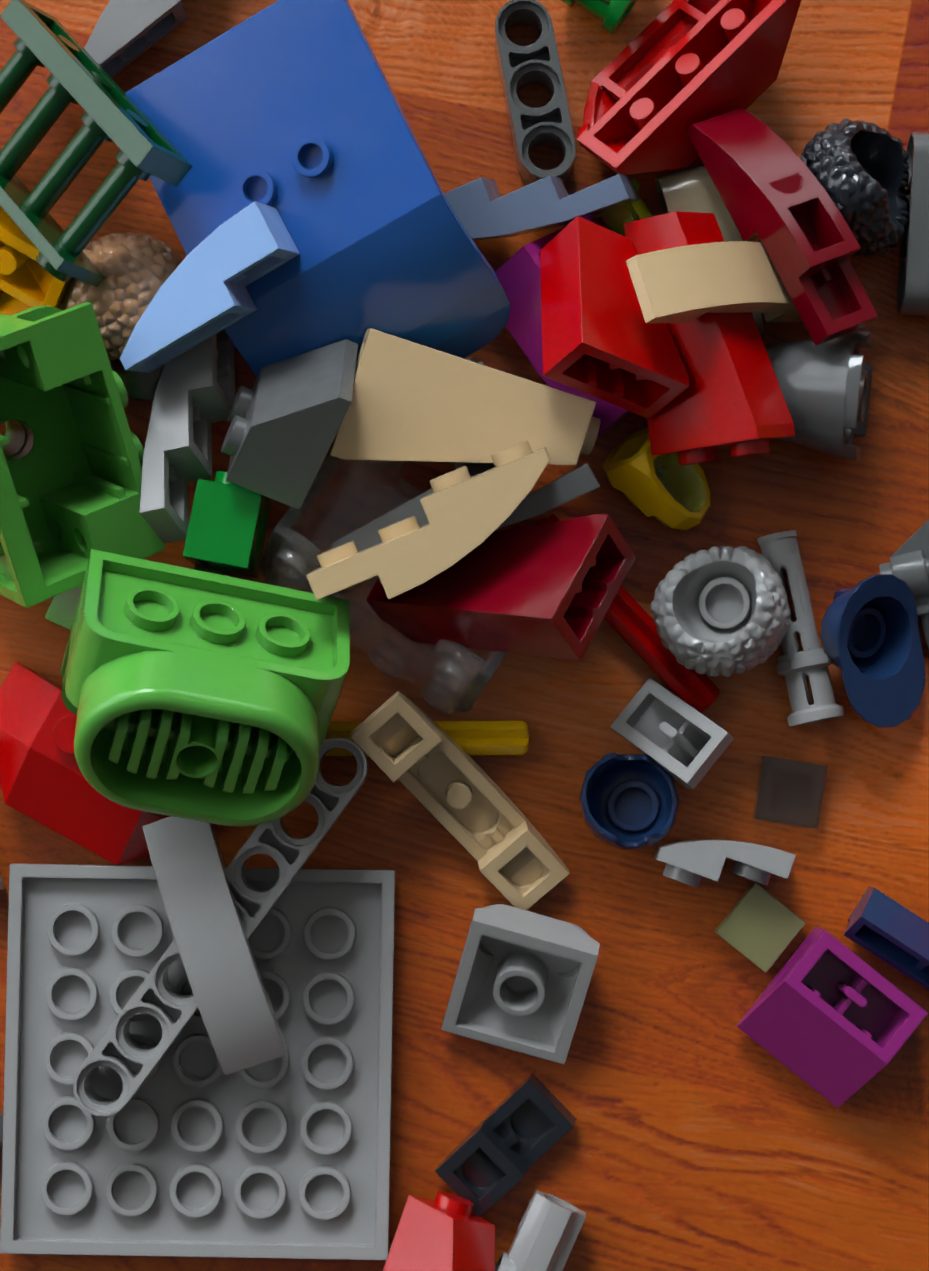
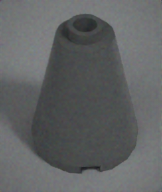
M854 331L817 346L812 338L764 345L794 422L795 436L782 439L845 460L858 461L861 457L862 449L851 445L853 435H866L873 368L872 364H863L864 355H860V348L873 349L871 332Z

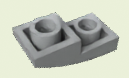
M694 839L656 846L652 858L666 863L663 876L699 888L702 877L718 882L726 857L735 860L731 873L768 886L772 874L788 879L796 855L776 848L744 841Z

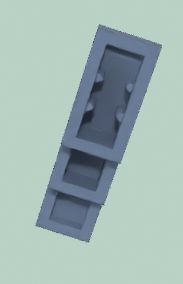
M617 174L571 195H568L562 178L547 176L502 197L495 180L484 177L444 193L473 241L515 237L568 225L577 216L588 219L639 200L630 176Z

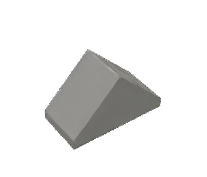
M651 678L646 681L610 726L641 753L651 757L653 761L664 768L686 789H694L734 739L726 730Z

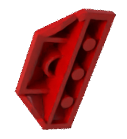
M674 0L591 81L584 108L583 126L579 127L576 138L580 146L617 174L631 175L688 168L699 157L686 131L692 124L740 108L746 110L777 80L801 0Z
M15 662L0 689V785L5 804L117 866L150 856L142 826L171 816L131 809L119 805L97 792L84 778L76 762L74 737L77 716L66 708L62 700V686Z

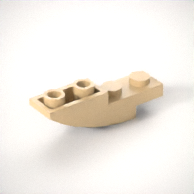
M527 440L491 455L495 468L470 477L467 467L463 466L430 480L429 482L434 493L420 499L429 521L428 524L419 527L415 516H412L378 530L382 543L358 552L354 541H351L317 555L321 568L313 570L306 575L316 600L377 575L389 600L423 584L451 567L484 542L527 496L551 460L547 448L544 447L532 452Z

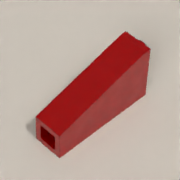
M674 211L624 223L625 237L631 239L637 255L680 246L725 242L714 213ZM752 312L705 313L688 323H666L688 373L689 387L650 419L647 418L651 455L678 454L679 466L718 461L716 449L730 447L731 457L771 453L770 440L795 436L794 422Z

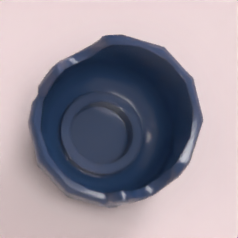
M611 752L604 755L586 772L580 794L585 824L596 838L609 846L622 850L645 849L656 845L674 826L680 802L673 777L646 754H617Z

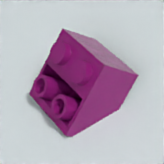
M815 926L736 1026L838 1108L891 1061L928 1013L830 933Z

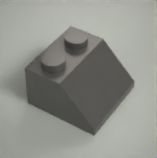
M345 339L261 367L252 389L241 385L229 411L227 422L231 424L221 452L231 455L226 481L300 510L352 403L357 343Z

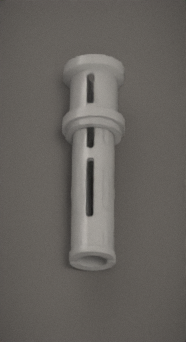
M796 530L778 532L757 538L762 555L769 560L771 567L775 569L782 579V585L787 595V605L790 609V628L781 641L783 656L777 658L778 664L775 665L777 674L785 677L792 714L787 717L788 727L845 716L843 706L837 705L835 702L828 669L832 661L827 653L824 652V648L820 647ZM784 569H786L793 604L795 608L797 618L795 622L793 621L787 588L785 584L783 574ZM799 633L801 636L804 651H800L797 640V635ZM807 676H809L814 704H811L806 681Z

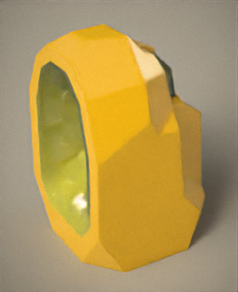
M648 428L633 432L613 448L601 465L612 487L622 491L646 517L654 516L667 527L688 530L700 524L710 506V489L700 465L679 466L678 454L651 455Z

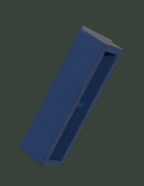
M869 886L848 918L850 922L844 936L929 990V923L876 888Z

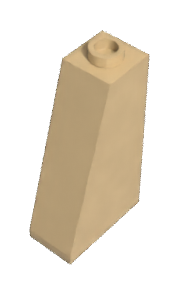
M370 328L366 330L356 361L352 403L327 454L347 460L494 463L491 455L528 440L532 452L544 447L547 448L551 458L548 464L576 465L580 453L587 456L591 453L598 435L600 418L592 416L596 405L594 401Z

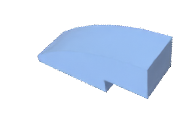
M254 201L216 228L185 257L159 288L137 322L120 356V361L125 370L151 373L257 310L245 286L300 254L276 208Z

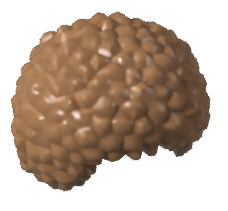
M131 232L106 235L98 240H93L87 245L83 253L105 278L98 287L71 277L62 297L64 302L60 304V309L66 310L85 302L92 303L109 361L120 360V356L142 314L162 284L182 262L179 253L173 251L165 241H160L149 235Z

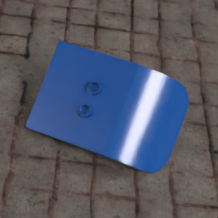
M278 0L126 92L127 96L193 166L177 187L154 175L149 177L187 255L216 228L254 201L277 209L300 253L298 256L245 286L257 310L224 329L256 376H258L261 367L345 339L358 344V358L366 330L370 328L460 358H465L497 338L509 321L511 303L501 283L443 194L348 0Z

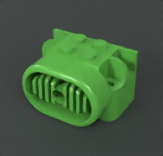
M85 302L66 310L44 305L33 307L11 316L0 313V426L4 422L6 424L5 436L0 434V595L25 608L82 585L91 549L144 559L166 550L163 541L139 513L144 449L138 437L130 431L124 408L128 406L127 391L120 376L111 368L94 308L90 302Z
M91 549L60 674L64 676L62 700L66 708L77 716L74 753L82 775L97 792L107 799L139 811L236 827L267 823L290 813L307 798L317 780L319 747L323 745L350 665V600L330 596L316 600L314 593Z

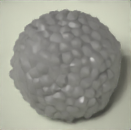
M712 546L708 551L699 550L695 554L688 555L684 561L676 563L674 568L668 571L665 579L659 582L654 592V600L650 606L653 613V622L657 627V634L661 638L662 645L676 657V661L679 664L684 665L687 669H695L696 673H707L709 676H719L722 674L729 677L733 672L735 674L743 673L745 669L749 671L755 668L756 665L766 662L768 657L773 655L774 651L778 648L782 638L790 628V609L787 605V595L782 585L781 577L771 567V563L764 555L757 554L755 550L749 549L746 546H739L735 549L730 546Z

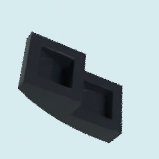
M532 1073L443 1160L435 1172L458 1196L473 1202L474 1207L472 1211L478 1217H481L525 1176L531 1165L574 1127L577 1119Z

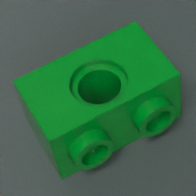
M216 471L215 481L198 479L183 557L195 566L210 567L224 572L258 578L272 503L266 496L226 481L227 472Z

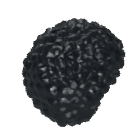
M844 118L840 124H830L825 127L824 131L817 132L806 144L800 159L824 187L860 245L861 249L852 256L863 254V256L869 257L874 254H885L888 248L897 247L899 244L898 239L903 235L904 226L907 224L909 217L905 190L909 185L908 170L910 167L907 162L909 154L903 149L902 141L891 136L886 129L880 128L874 123L860 120L852 121Z

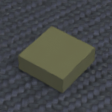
M753 882L714 932L766 973L805 925V922L761 886Z

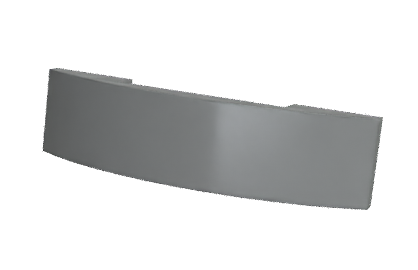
M171 816L142 826L170 926L196 1003L224 1075L226 1076L287 1055L288 1051L268 991L265 992L227 879L224 869L226 865L212 823Z

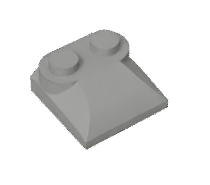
M495 904L485 908H475L441 1030L565 1064L598 958L600 943L575 924L513 906Z

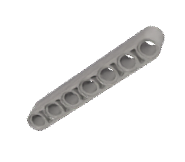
M331 738L324 741L323 745L319 747L317 780L310 794L304 800L316 809L319 817L318 826L311 836L299 838L291 835L285 829L283 816L276 820L259 824L226 868L227 879L248 941L364 784L369 774V761L366 753L354 741L347 738ZM335 748L349 750L357 761V773L354 779L343 786L329 783L321 771V762L324 756ZM254 854H267L277 862L280 870L279 879L273 888L259 890L247 881L245 865ZM175 939L79 1068L74 1078L73 1092L77 1103L86 1112L95 1116H109L119 1112L135 1096L199 1009L193 993L182 994L175 991L168 980V970L174 961L182 960ZM148 1013L160 1022L162 1038L159 1044L152 1047L142 1046L132 1038L129 1029L133 1015ZM105 1066L118 1072L123 1082V1091L120 1097L105 1099L93 1090L91 1075L95 1068Z

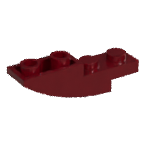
M743 108L692 124L686 131L743 241L760 238L815 345H820L866 327L877 318L878 315L848 260L861 247L824 187L795 152L762 121Z

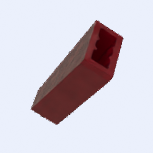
M593 514L493 532L484 542L451 567L423 584L389 600L380 578H378L366 601L396 640L581 661L636 556L609 514Z

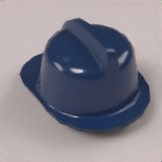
M875 574L861 581L854 589H842L835 592L834 601L827 608L822 620L820 638L822 648H824V652L831 659L832 664L842 670L844 686L850 704L861 719L876 727H895L909 719L920 704L925 687V663L913 593L906 582L892 574Z

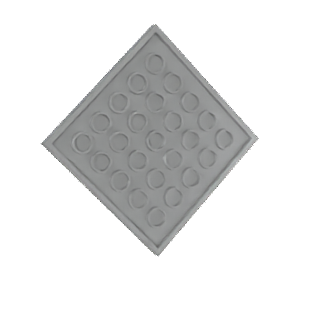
M10 864L0 1253L387 1260L389 1254L396 870L302 868L248 942L265 992L268 991L288 1051L287 1055L225 1076L198 1009L135 1096L119 1112L109 1116H95L86 1112L77 1103L73 1092L74 1078L81 1065L175 939L153 866ZM245 867L247 881L259 890L273 888L279 879V868ZM182 960L174 961L168 970L170 985L179 993L192 994L193 991ZM148 1013L133 1015L129 1029L132 1038L142 1046L152 1047L159 1044L162 1038L160 1022ZM100 1066L93 1070L91 1075L93 1090L105 1099L120 1097L123 1091V1082L118 1072L105 1066Z

